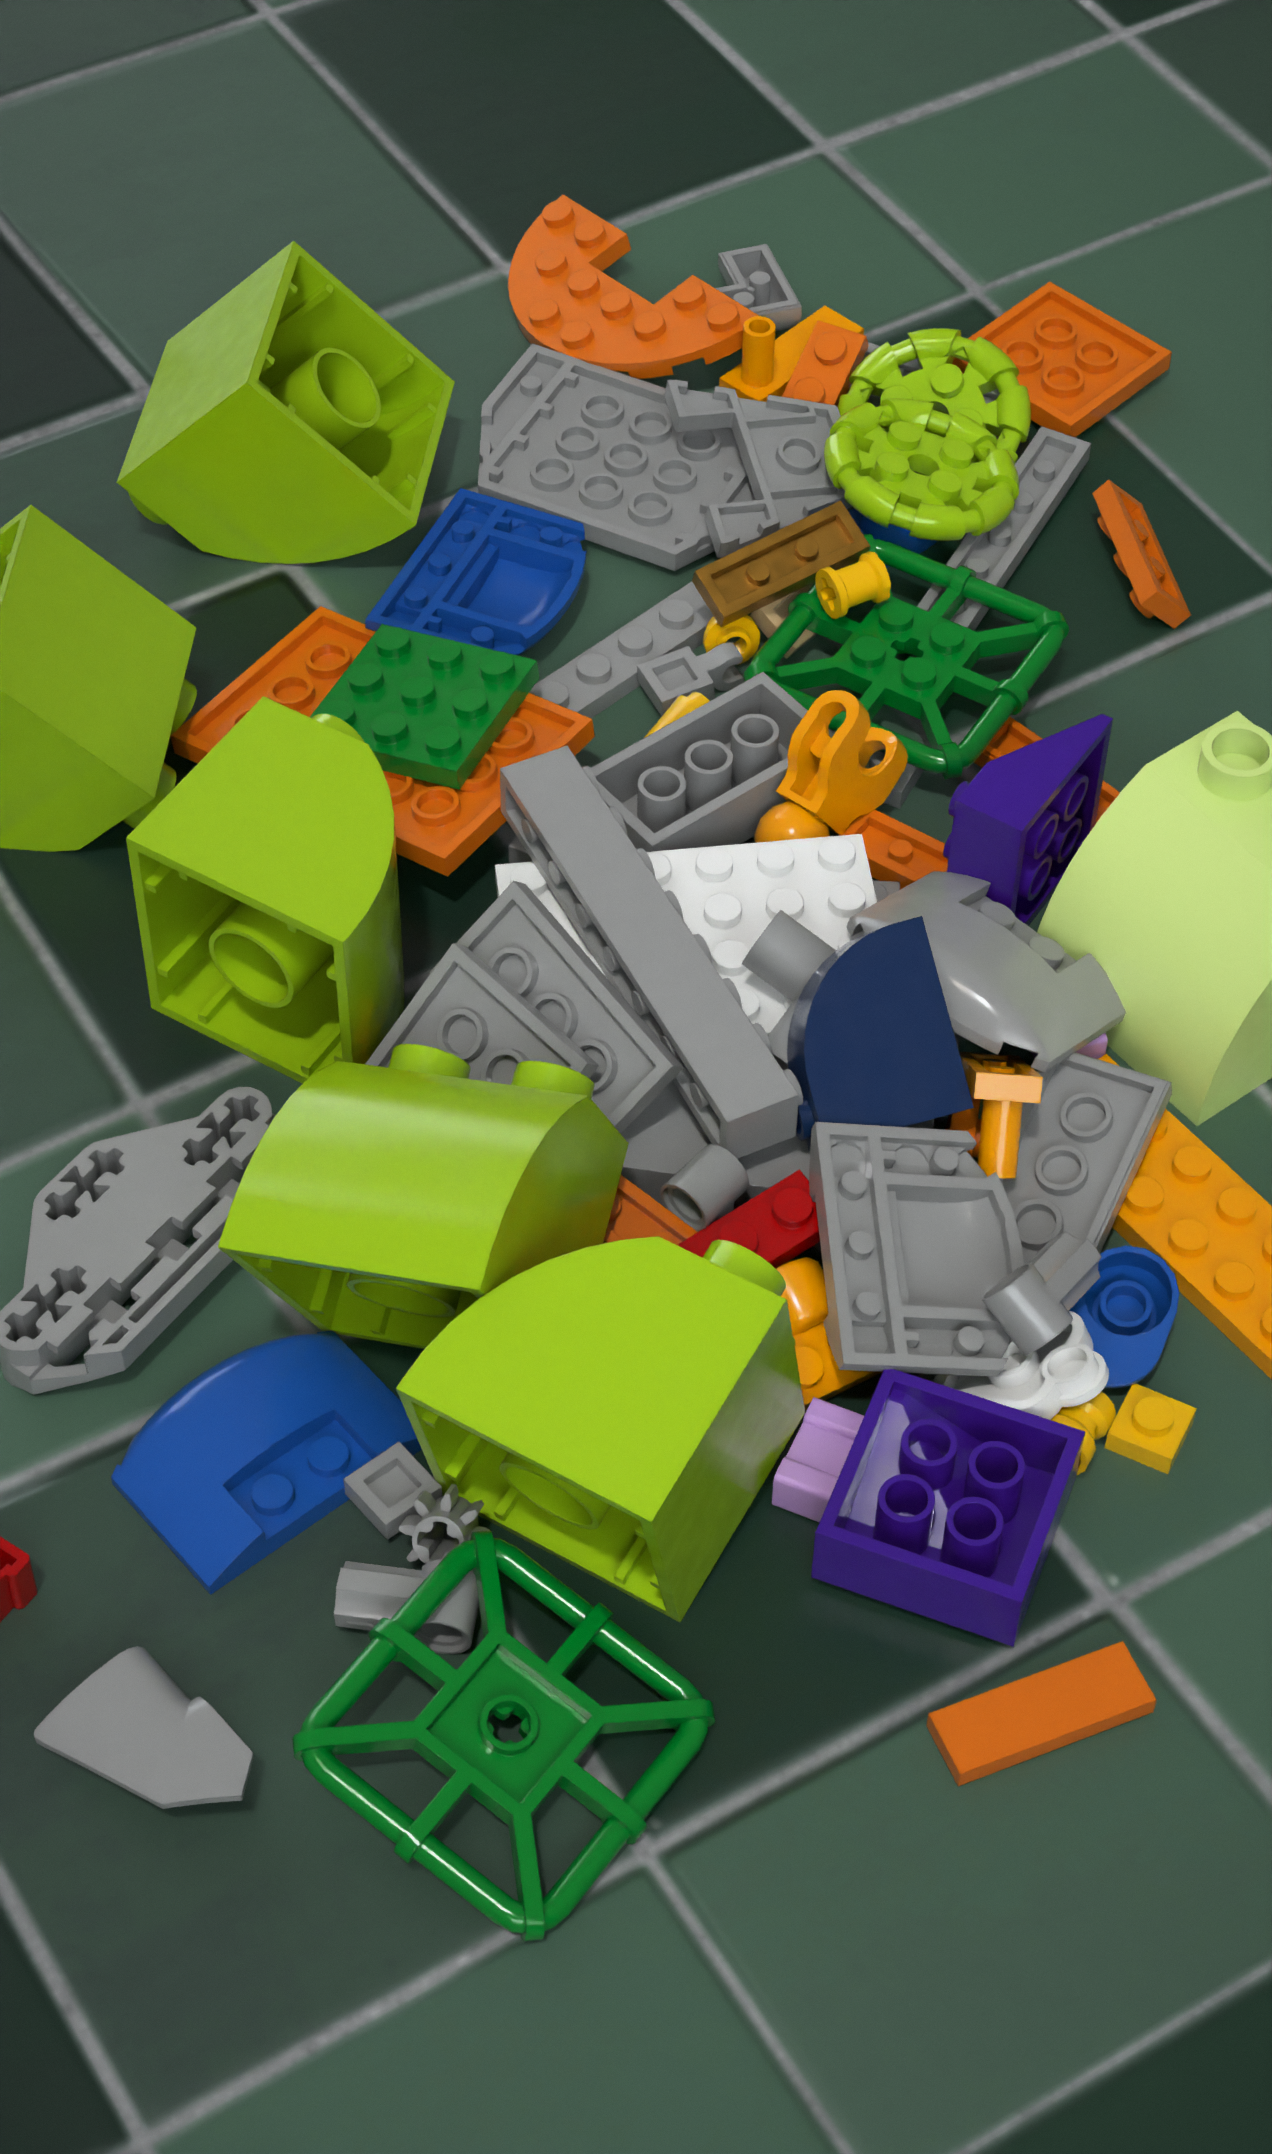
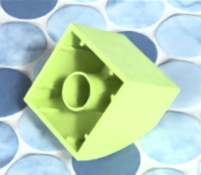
M1239 711L1232 713L1144 765L1119 793L1082 842L1060 879L1037 931L1040 935L1059 943L1065 953L1075 960H1079L1088 953L1096 959L1107 973L1126 1011L1123 1021L1105 1032L1108 1038L1107 1046L1135 1071L1171 1082L1172 1095L1169 1102L1196 1126H1199L1272 1078V735L1253 724Z

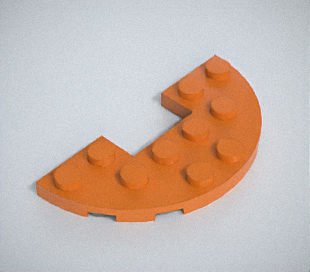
M561 195L557 200L544 207L542 213L525 232L516 248L509 270L508 290L519 328L530 344L533 343L613 371L628 372L629 376L637 379L674 375L673 366L703 358L705 364L708 365L742 349L744 322L751 317L759 316L694 275L679 284L655 304H652L602 272L631 250L627 234L565 195Z

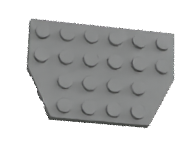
M532 343L482 404L478 493L583 523L585 540L676 571L715 551L705 522L709 504L756 500L732 429L717 428L676 432L664 397L666 389L664 387L590 364Z

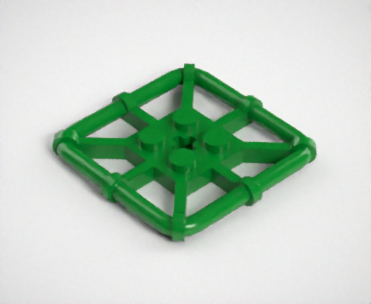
M865 534L864 537L870 544L869 551L875 552L885 565L945 589V592L928 612L893 597L890 589V598L879 604L874 603V607L861 623L846 617L833 619L822 607L814 583L807 593H799L789 604L788 616L754 655L749 667L744 671V682L764 672L807 710H809L817 698L799 690L836 683L862 694L859 701L868 711L870 721L884 704L918 718L922 723L931 747L871 722L870 727L892 732L905 746L908 754V764L928 772L942 774L944 779L961 777L962 770L968 768L980 757L1010 715H1017L1025 707L1029 700V690L1059 652L1063 640L1068 635V623L1061 612L1052 611L1042 604L976 578L975 570L963 565L955 569L892 542L874 539L872 534ZM966 599H969L1020 620L1025 624L976 632L950 620ZM806 629L842 644V647L834 657L776 667ZM1031 649L1009 679L997 682L971 671V668L979 658ZM902 653H908L917 656H910L905 661L897 659V655ZM953 692L988 706L959 745L956 742H952L940 713L941 707ZM842 711L831 720L828 726L830 730L836 732L844 723L846 711ZM882 749L879 751L885 753L886 749Z
M477 1531L471 1533L470 1540L463 1541L442 1559L391 1619L381 1618L368 1633L371 1640L370 1643L312 1707L300 1727V1732L292 1737L294 1758L304 1763L305 1768L318 1783L395 1843L396 1846L393 1853L407 1864L415 1859L493 1923L512 1933H519L524 1942L544 1939L545 1931L553 1929L572 1912L625 1843L633 1845L647 1829L644 1819L698 1753L708 1734V1727L715 1723L713 1702L704 1699L689 1679L613 1622L614 1612L601 1602L595 1606L591 1605L519 1548L502 1539L493 1538L491 1531ZM473 1570L476 1576L484 1639L462 1665L455 1669L414 1637V1635L466 1575ZM498 1570L575 1628L547 1663L506 1632ZM595 1644L668 1701L601 1706L564 1676L587 1648ZM392 1660L402 1662L439 1691L414 1721L335 1727ZM511 1714H514L522 1720L518 1732L524 1739L517 1743L511 1740L505 1743L499 1741L492 1735L494 1727L487 1720L493 1715L501 1720H505ZM670 1728L677 1731L623 1799L576 1764L599 1734ZM413 1749L446 1775L449 1780L417 1819L414 1820L335 1756ZM559 1786L598 1816L602 1825L542 1898L532 1816L554 1789ZM467 1793L504 1821L509 1827L518 1901L510 1897L433 1835Z

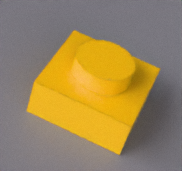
M1132 1384L1108 1431L1104 1448L1169 1474L1193 1425L1197 1408L1139 1384Z

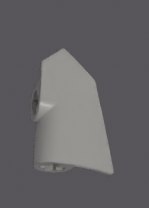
M139 1646L119 1653L92 1673L68 1694L34 1731V1738L38 1745L94 1772L162 1809L205 1803L242 1801L254 1760V1754L206 1700L200 1696L190 1700L147 1650Z

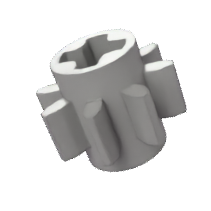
M451 1484L445 1495L437 1500L429 1492L423 1490L413 1502L415 1510L419 1515L406 1516L399 1526L400 1532L412 1536L413 1549L407 1556V1560L412 1562L420 1559L426 1564L432 1560L443 1559L463 1541L470 1540L472 1532L490 1531L485 1527L478 1526V1513L484 1505L483 1501H475L471 1504L468 1500L458 1496L459 1492L455 1484ZM443 1522L447 1524V1534L455 1539L448 1540L443 1538L444 1529L436 1523Z

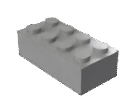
M761 672L591 767V770L597 779L600 795L609 808L614 806L621 813L625 822L627 836L636 849L643 848L646 852L741 844L754 836L760 818L772 806L786 802L776 790L786 775L788 767L787 754L791 736L808 710L768 675ZM829 729V736L832 738L834 733Z

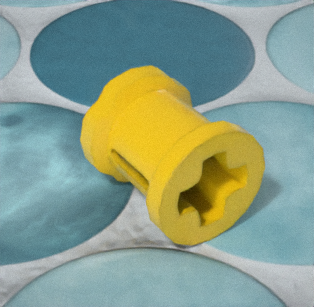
M869 551L859 556L857 563L838 570H834L831 567L822 568L817 571L815 577V586L820 603L825 612L833 619L844 617L848 612V608L869 600L879 604L890 598L891 582L885 564L875 552Z

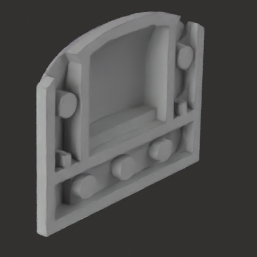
M933 871L850 917L846 928L852 937L862 930L866 934L897 922L922 916L953 1032L997 1055L1004 1042L1033 1053H1038L1030 1068L1046 1072L1122 1022L1126 1014L1107 973L1090 953L1079 960L1072 958L1065 953L1059 943L1040 935L1016 918L1012 910L1007 906L988 898L986 894L991 885L988 881L958 873Z
M829 1122L814 1123L811 1130L809 1195L812 1201L816 1202L828 1315L823 1323L839 1370L883 1372L885 1369H895L905 1373L997 1377L1006 1364L1008 1358L1002 1357L1011 1342V1338L982 1301V1297L1000 1280L1024 1265L1023 1249L1014 1212L999 1176L995 1172L987 1177L985 1172L967 1152L973 1150L977 1144L968 1131Z

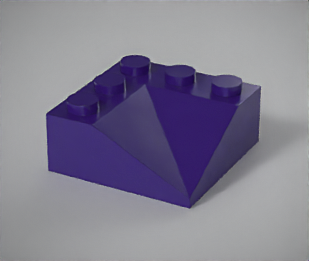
M1100 714L989 761L970 783L963 781L955 790L948 808V814L953 816L952 832L943 850L944 858L948 859L947 872L968 875L990 882L991 885L986 896L994 902L1007 906L1012 910L1016 918L1029 926L1052 897L1069 863L1096 824L1113 718Z
M883 1370L816 1529L811 1578L1014 1647L1077 1476L1085 1431L899 1370Z

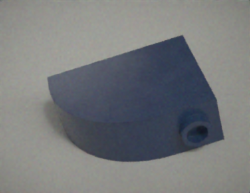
M922 916L882 927L843 945L830 955L813 973L796 1003L788 1034L787 1060L788 1069L796 1076L803 1095V1104L798 1106L796 1136L801 1141L806 1140L809 1151L811 1130L815 1122L906 1127L974 1108Z

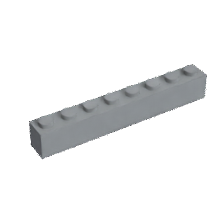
M568 745L500 768L502 814L607 979L684 1067L672 1081L712 1144L727 1149L738 1159L795 1137L798 1106L803 1104V1095L796 1076L789 1069L782 1070L772 1055L771 1044L764 1028L759 1023H751L742 1009L741 999L736 986L729 978L722 979L713 966L711 953L706 941L700 934H692L683 920L682 909L675 894L670 890L664 892L656 880L650 857L643 848H635L627 836L625 822L621 813L614 806L609 808L601 797L597 779L589 766L581 767Z

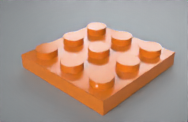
M1050 281L968 338L975 341L978 337H982L992 342L1013 361L1019 370V375L1016 377L1019 384L1026 386L1031 402V420L1033 422L1075 438L1170 368L1172 356L1170 350ZM954 358L952 364L959 367L964 374L969 362Z

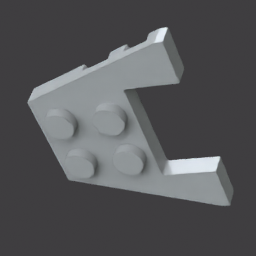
M667 380L664 397L676 432L731 428L756 499L753 501L708 505L705 522L717 558L725 557L840 500L846 509L852 507L844 498L845 491L834 487L824 462L825 441L830 436L831 427L841 417L836 405L768 395L767 401L763 402L738 398L736 390L715 386L714 393L687 389L688 381Z

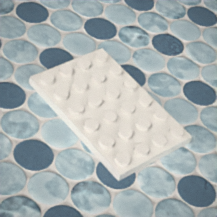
M862 834L647 852L654 868L656 880L664 892L670 890L675 894L682 909L684 922L693 935L700 934L704 938L711 953L713 966L722 979L729 978L734 983L741 999L743 1011L751 1023H759L767 1035L770 1034L793 1002L742 965V962L780 910L784 911L832 948L838 950L846 943L865 934L862 930L851 937L846 928L850 917L877 903ZM533 861L495 865L497 897L513 881L526 884L603 973Z

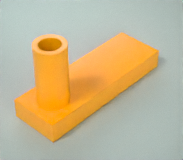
M823 306L775 339L776 326L771 319L763 316L751 317L743 324L742 363L719 378V387L735 389L738 398L766 402L768 395L782 397L818 320L864 335V328L831 308Z
M959 1052L971 1096L974 1099H983L978 1165L987 1177L996 1172L999 1178H1016L1023 1102L1041 1103L1043 1077L1033 1068H1030L1031 1066L1019 1056Z

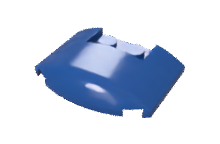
M460 488L365 619V628L377 631L381 624L519 656L539 643L556 626L577 595L586 566V551H583L580 541L585 540L583 523Z
M331 1330L317 1332V1334L291 1335L270 1340L245 1349L201 1373L171 1396L146 1421L132 1439L121 1465H116L111 1479L114 1487L211 1595L348 1501L349 1498L345 1495L343 1480L345 1477L386 1451L398 1441L412 1456L422 1449L402 1402L341 1338Z

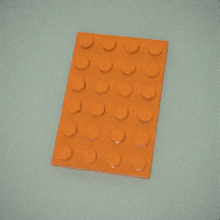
M320 606L179 727L176 732L170 735L174 753L198 764L263 696L310 717L376 631L365 628V624ZM529 693L460 790L383 771L390 789L394 810L396 853L448 877L507 821L501 812L500 768L567 745L575 756L595 737L593 719Z

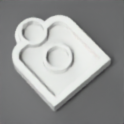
M1069 1311L1073 1317L1072 1322L1055 1338L1032 1353L1023 1355L1011 1339L1002 1357L1008 1358L997 1377L937 1374L932 1382L1050 1420L1062 1407L1078 1406L1096 1397L1108 1382L1109 1369L1103 1357L1093 1351V1341L1083 1319L1075 1312Z

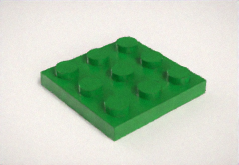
M381 624L310 718L317 714H330L348 723L357 731L364 742L369 744L383 771L460 790L539 680L538 664L535 659Z

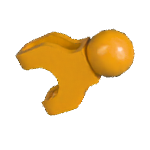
M831 690L823 693L811 705L791 736L787 754L788 767L786 775L776 790L786 802L772 806L760 818L754 833L755 843L830 836L829 830L842 835L853 820L861 815L869 814L885 802L904 772L908 762L905 746L892 732L870 727L871 721L868 711L850 692ZM846 711L844 723L831 738L828 727L831 720L837 714ZM886 749L885 756L879 765L865 768L870 757L875 752Z

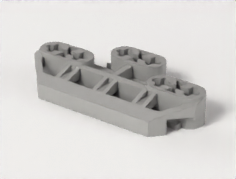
M252 1087L229 1089L221 1094L198 1117L93 1142L84 1148L38 1193L34 1199L23 1289L0 1311V1366L4 1378L12 1386L34 1395L93 1381L125 1371L232 1262L233 1259L218 1248L219 1241L243 1174L258 1143L276 1116L272 1113L269 1098L262 1091ZM193 1234V1237L198 1240L188 1248L183 1243ZM132 1296V1299L136 1302L127 1310L122 1305ZM90 1344L91 1348L83 1355L85 1364L69 1365Z

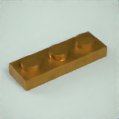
M840 500L696 570L692 582L720 627H724L815 582L816 573L822 568L831 567L834 570H838L858 561L859 556L869 552L870 544Z

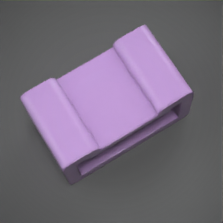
M813 1397L804 1415L803 1423L774 1476L772 1505L820 1522L864 1415Z

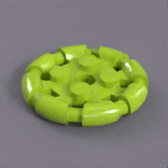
M930 328L907 333L908 339L890 346L888 341L860 362L849 377L852 385L848 394L840 396L838 410L841 416L854 407L868 402L871 394L881 397L880 403L884 399H913L934 403L933 410L953 416L954 412L957 411L978 422L993 435L999 436L996 447L998 449H1006L1011 455L1014 464L1019 458L1016 454L1020 442L1027 440L1031 423V402L1026 386L1019 384L1016 378L1019 375V370L1013 361L992 342L982 337H978L974 341L962 337L961 330L949 328ZM954 358L969 362L964 374L959 367L952 364ZM917 359L921 369L903 377L899 366ZM998 389L1000 393L998 398L986 404L983 395Z
M893 398L884 399L878 407L869 402L858 405L844 413L830 429V436L826 439L824 445V462L828 476L835 488L845 491L844 498L847 503L863 516L885 528L892 524L909 530V536L935 541H955L962 539L965 533L979 536L991 531L1005 521L1014 509V500L1019 494V476L1011 455L1006 449H998L996 447L997 438L989 430L957 411L954 412L953 416L933 410L934 403Z

